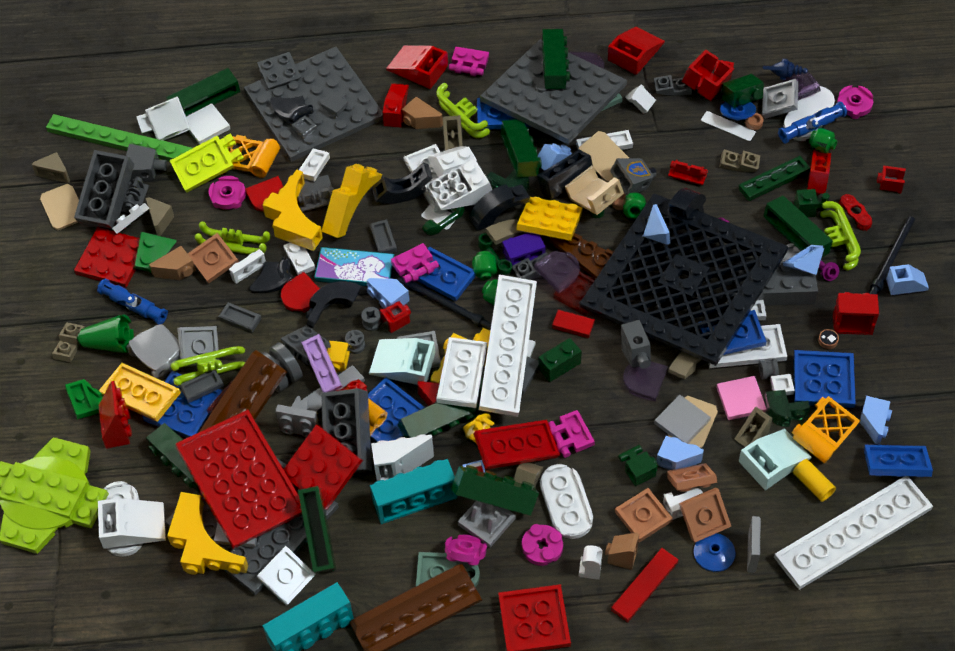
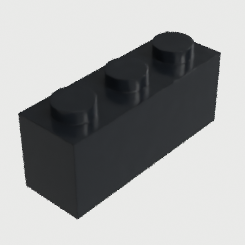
M579 149L538 174L541 193L551 199L564 193L567 184L590 166H593L591 155Z

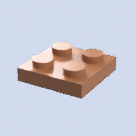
M218 233L188 253L194 265L208 283H211L228 271L235 263L239 262Z
M706 463L667 471L668 480L677 491L681 492L689 491L693 487L705 488L713 483H717L716 474Z
M716 487L679 503L693 542L732 527L719 489Z
M649 488L615 508V513L629 531L639 534V543L673 520L672 516Z

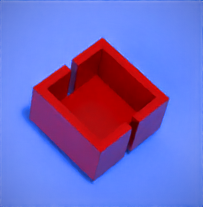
M705 50L687 68L682 82L693 90L698 89L699 94L711 101L722 89V83L729 81L735 68L721 60L715 73H713L712 71L718 61V57Z
M838 293L833 311L834 331L837 334L873 335L879 316L878 294Z

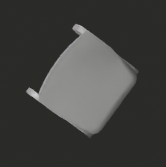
M163 324L156 325L140 333L130 340L127 345L128 353L132 357L137 356L142 363L153 370L152 376L161 381L167 379L171 371H174L170 367L171 363L180 360L179 341Z

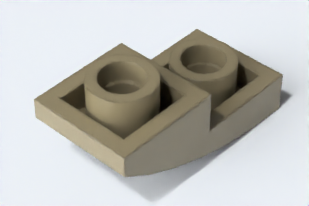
M724 149L721 154L719 167L732 171L757 172L760 155L744 150L742 154H738Z
M517 219L502 221L486 228L487 235L495 245L508 238L523 235L526 232L517 230Z
M68 322L65 324L59 334L60 341L52 353L53 359L66 362L73 360L80 345L78 333H80L82 328H85L84 326Z
M681 351L671 364L668 372L679 378L686 379L695 372L696 364L701 359Z

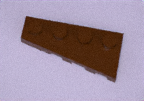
M574 233L571 241L548 237L550 244L595 280L614 253V251L609 249L605 250L598 247V244L593 241L588 242L582 239V236Z

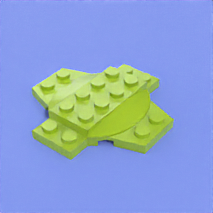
M53 437L33 459L23 463L15 462L14 465L0 461V505L4 511L0 531L1 544L38 554L56 535L54 532L59 527L65 525L67 528L72 524H77L92 529L98 517V501L106 500L109 493L105 489L90 486L85 475L88 472L91 451L88 446Z

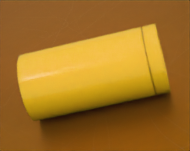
M808 459L801 461L793 470V474L821 502L828 499L836 490V487Z

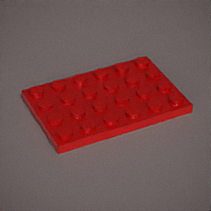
M249 410L175 444L177 451L233 549L302 515L298 493Z

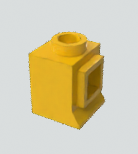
M329 340L330 348H328L327 352L336 372H343L347 368L350 351H347L349 344Z

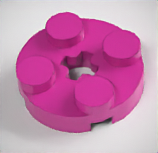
M853 85L844 87L839 92L837 102H843L847 109V115L852 119H858L872 110L873 95L867 88L863 86L852 88Z
M223 176L218 178L219 181L215 184L213 182L210 185L209 196L215 208L237 209L242 205L246 191L244 184L238 178ZM227 190L230 191V194L228 195L223 194L226 193Z
M532 525L522 538V550L527 560L538 566H545L548 563L557 561L563 552L561 533L548 525ZM546 542L548 547L544 546L543 549H540L538 543Z
M458 535V539L452 540V537H449L445 542V553L449 561L467 562L469 565H478L479 560L486 556L487 545L486 543L483 545L478 537Z

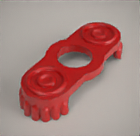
M850 194L843 195L839 200V204L858 223L857 228L863 231L870 229L872 218L865 210V207L854 196ZM858 207L861 209V213L854 214L851 208Z

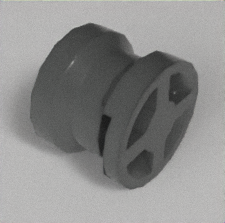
M367 307L362 311V324L366 330L374 331L381 326V315L377 308Z
M351 330L346 334L345 341L349 344L348 351L350 353L359 354L365 349L364 334L361 331Z
M775 358L770 361L759 360V373L762 380L779 375L778 363Z

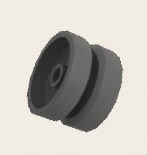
M277 342L271 346L269 353L262 352L264 356L287 371L275 389L276 392L280 393L286 389L288 381L295 383L302 378L303 375L299 364L282 343Z

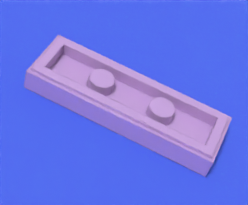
M318 334L301 342L322 392H332L343 387L321 336Z

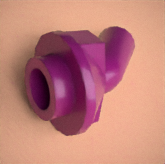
M822 260L820 261L819 269L822 270L820 273L822 277L828 281L836 279L839 275L838 265L833 262L825 264Z

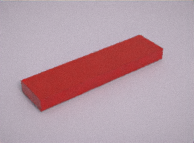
M661 548L611 607V611L628 623L678 564L679 559Z

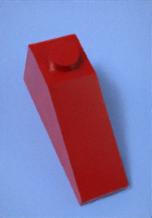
M391 84L382 112L384 126L402 127V108L406 106L409 85Z
M813 150L807 189H815L816 195L826 193L831 153L824 154Z

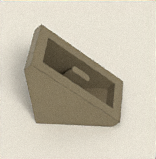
M460 115L443 117L445 151L463 146Z
M57 152L32 163L36 176L65 183L70 182L67 170Z
M148 197L146 201L157 236H161L174 218L171 205Z
M756 406L735 437V440L746 447L755 440L766 436L770 431L772 417Z
M530 462L522 463L517 467L514 477L515 482L522 483L526 481L532 483L535 488L543 467Z

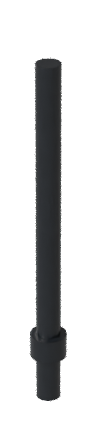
M909 216L881 271L870 286V294H877L882 290L884 286L883 281L915 221L914 217Z
M403 276L399 277L398 281L406 287L471 320L472 324L491 330V322L485 320L484 316L478 313L474 314L413 281L405 283Z

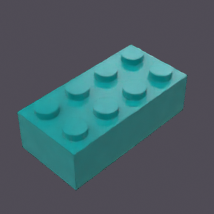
M448 459L437 460L431 465L417 467L413 471L404 474L399 473L393 478L379 480L370 485L373 505L380 523L384 524L456 499L457 495L451 489L455 475Z
M338 582L262 626L273 651H300L312 647L321 638L329 637L334 630L346 627L354 617L349 599Z

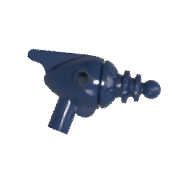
M784 58L772 66H763V69L771 70L779 76L780 80H786V78H790L794 74L797 76L798 73L801 75L808 72L807 68L802 69V66H795L788 59Z

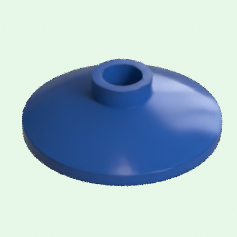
M724 102L720 107V112L727 118L742 120L752 117L756 113V106L750 102L733 108L727 102Z
M716 533L695 543L694 558L703 569L711 572H720L729 568L734 562L735 548L727 537ZM715 547V548H718L719 550H718V551H713L711 548Z

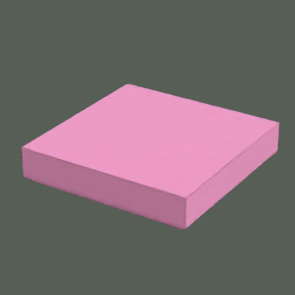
M755 376L718 383L716 386L728 420L749 416L756 406L763 412L767 410Z

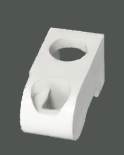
M695 487L691 488L687 493L675 497L670 492L664 495L663 504L672 518L676 519L683 516L679 503L703 492Z
M586 546L584 548L583 557L581 556L579 577L599 580L602 563V549L600 547Z

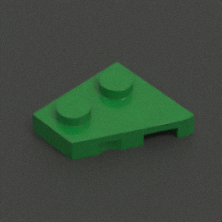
M141 232L134 268L151 272L149 264L166 255L174 247L177 240Z
M85 379L65 384L66 392L77 419L99 413V404L103 398L100 391L92 388L91 384Z

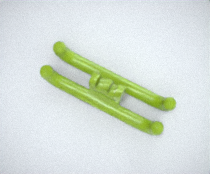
M442 83L436 92L441 108L449 116L460 115L461 127L472 137L483 138L489 135L490 130L485 128L488 126L486 120L474 123L469 119L478 109L467 98H463L454 105L448 99L450 92L445 91L448 88L447 83Z
M833 201L823 202L822 207L824 209L831 208L835 211L823 210L820 212V216L822 218L830 217L836 224V226L826 228L824 232L833 240L831 247L845 245L849 254L845 259L849 263L844 264L843 269L846 271L854 269L858 264L861 249L846 214L840 204Z
M203 221L199 223V228L203 233L209 236L218 233L232 252L249 255L259 249L263 253L266 252L267 247L264 243L270 240V233L268 231H265L263 236L242 234L241 230H237L236 233L234 229H230L229 232L227 228L215 230L209 228ZM200 233L195 235V240L199 245L206 241ZM244 241L260 244L259 248L244 247L242 245Z
M241 346L229 347L174 361L170 365L174 371L180 367L192 364L197 365L198 371L177 376L173 382L176 386H180L184 382L215 369L218 374L241 369L245 364L244 361L222 365V362L216 358L243 354L245 348Z

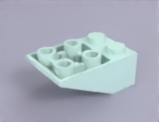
M418 338L379 340L369 375L387 377L388 379L416 385L418 381L427 382L436 353L435 343Z
M786 429L759 438L741 450L740 464L764 490H767L793 472L794 468L801 461L812 458L799 443L792 439L793 437Z

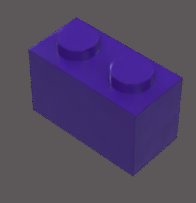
M526 232L523 235L502 241V250L506 260H509L513 266L526 258H529L531 261L544 254L545 245L539 234Z

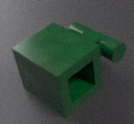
M815 189L797 190L794 206L803 212L806 217H815L817 208L820 211L826 210L822 207V204L829 201L830 195L823 193L822 197L817 198Z
M640 445L618 455L620 462L628 459L625 463V472L635 487L656 477L658 467L655 458L650 457L647 451L637 455L643 452Z

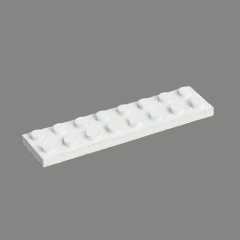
M499 275L479 410L516 417L519 415L537 281Z
M904 476L775 553L774 558L800 590L932 510L933 505L908 476Z

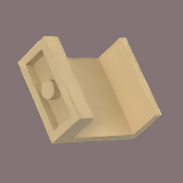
M590 166L565 186L569 199L596 215L624 194L619 179L614 177L608 183L598 178L594 166Z

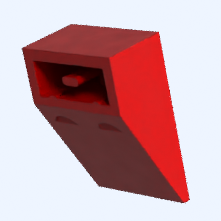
M634 27L618 35L608 46V61L637 75L665 41L638 27Z
M403 46L386 70L431 89L448 67V53L434 46Z
M111 381L99 404L102 440L106 449L130 444L129 436H132L131 425H128L130 412L126 408L125 398H122L121 388H117L115 381Z

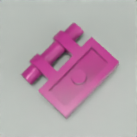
M455 47L452 64H449V70L455 71L458 74L462 72L469 73L471 76H483L489 59V52Z
M424 243L391 259V264L400 276L407 273V275L403 276L405 283L414 282L420 276L426 273L430 274L439 267L436 260L433 261V256Z
M578 410L560 416V425L556 426L554 421L549 422L551 433L557 443L556 446L564 458L571 455L568 448L572 446L577 453L595 445V441ZM566 432L568 439L563 440L561 433Z

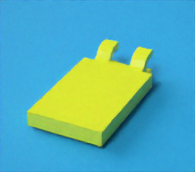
M231 133L222 139L215 136L170 160L186 192L234 168L233 162H239L244 159L239 148L231 153L229 152L227 147L236 145Z

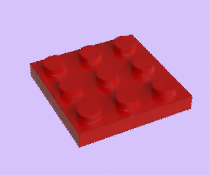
M97 227L74 269L75 274L98 281L106 278L114 285L127 288L136 271L134 264L139 238L122 233L117 234L115 231Z
M316 424L283 470L290 482L300 490L319 486L322 491L325 510H328L363 460Z
M561 584L498 593L507 651H541L571 646Z

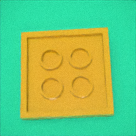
M530 197L517 223V230L571 241L582 215L583 207L576 204L560 203L556 200L550 201L540 197Z

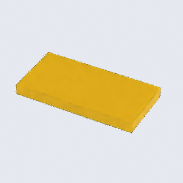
M124 363L119 365L99 390L102 396H104L111 381H115L116 387L121 388L126 408L156 422L161 419L181 393L179 388Z

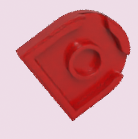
M279 176L245 188V191L253 208L264 212V200L272 192L278 194L284 186Z
M302 272L287 282L282 288L281 298L283 305L290 311H309L312 308L309 306L310 299L320 288L305 272Z

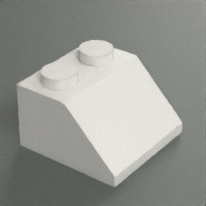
M466 146L452 148L430 155L427 158L438 177L473 158L477 161L471 149Z

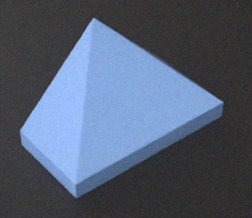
M657 204L653 205L643 237L664 244H670L669 230Z
M810 245L783 262V265L816 275L824 248L821 245Z

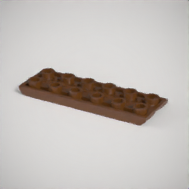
M255 350L252 352L199 432L246 410H249L255 420L287 371L259 351Z
M459 564L354 618L350 624L364 651H387L481 602L482 599L463 564Z

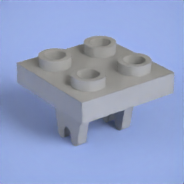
M297 396L291 407L277 405L276 415L280 431L286 434L295 433L307 437L315 425H319L317 412L310 410L307 397L304 398L303 402H300L301 398Z
M476 501L460 518L458 525L471 535L480 538L482 543H486L491 548L516 519V515L508 509Z

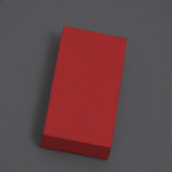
M558 310L552 324V329L589 338L595 319Z

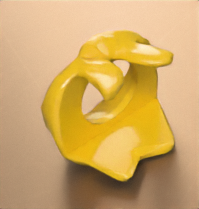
M489 413L478 415L473 421L463 427L465 436L476 443L473 433L476 430L489 429L490 426L494 425V422L491 421Z

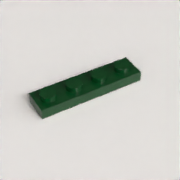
M798 156L739 184V190L748 201H751L809 173L810 167L801 156Z

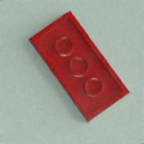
M547 419L476 430L473 433L485 469L558 458L560 455Z

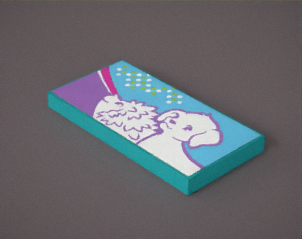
M321 247L314 278L318 282L333 283L346 281L360 286H367V279L369 278L391 279L393 269L391 259L395 256L389 253Z

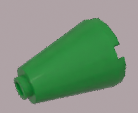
M123 314L82 328L80 333H78V342L84 348L128 353L127 345L134 338V330L129 327L131 320L127 315Z

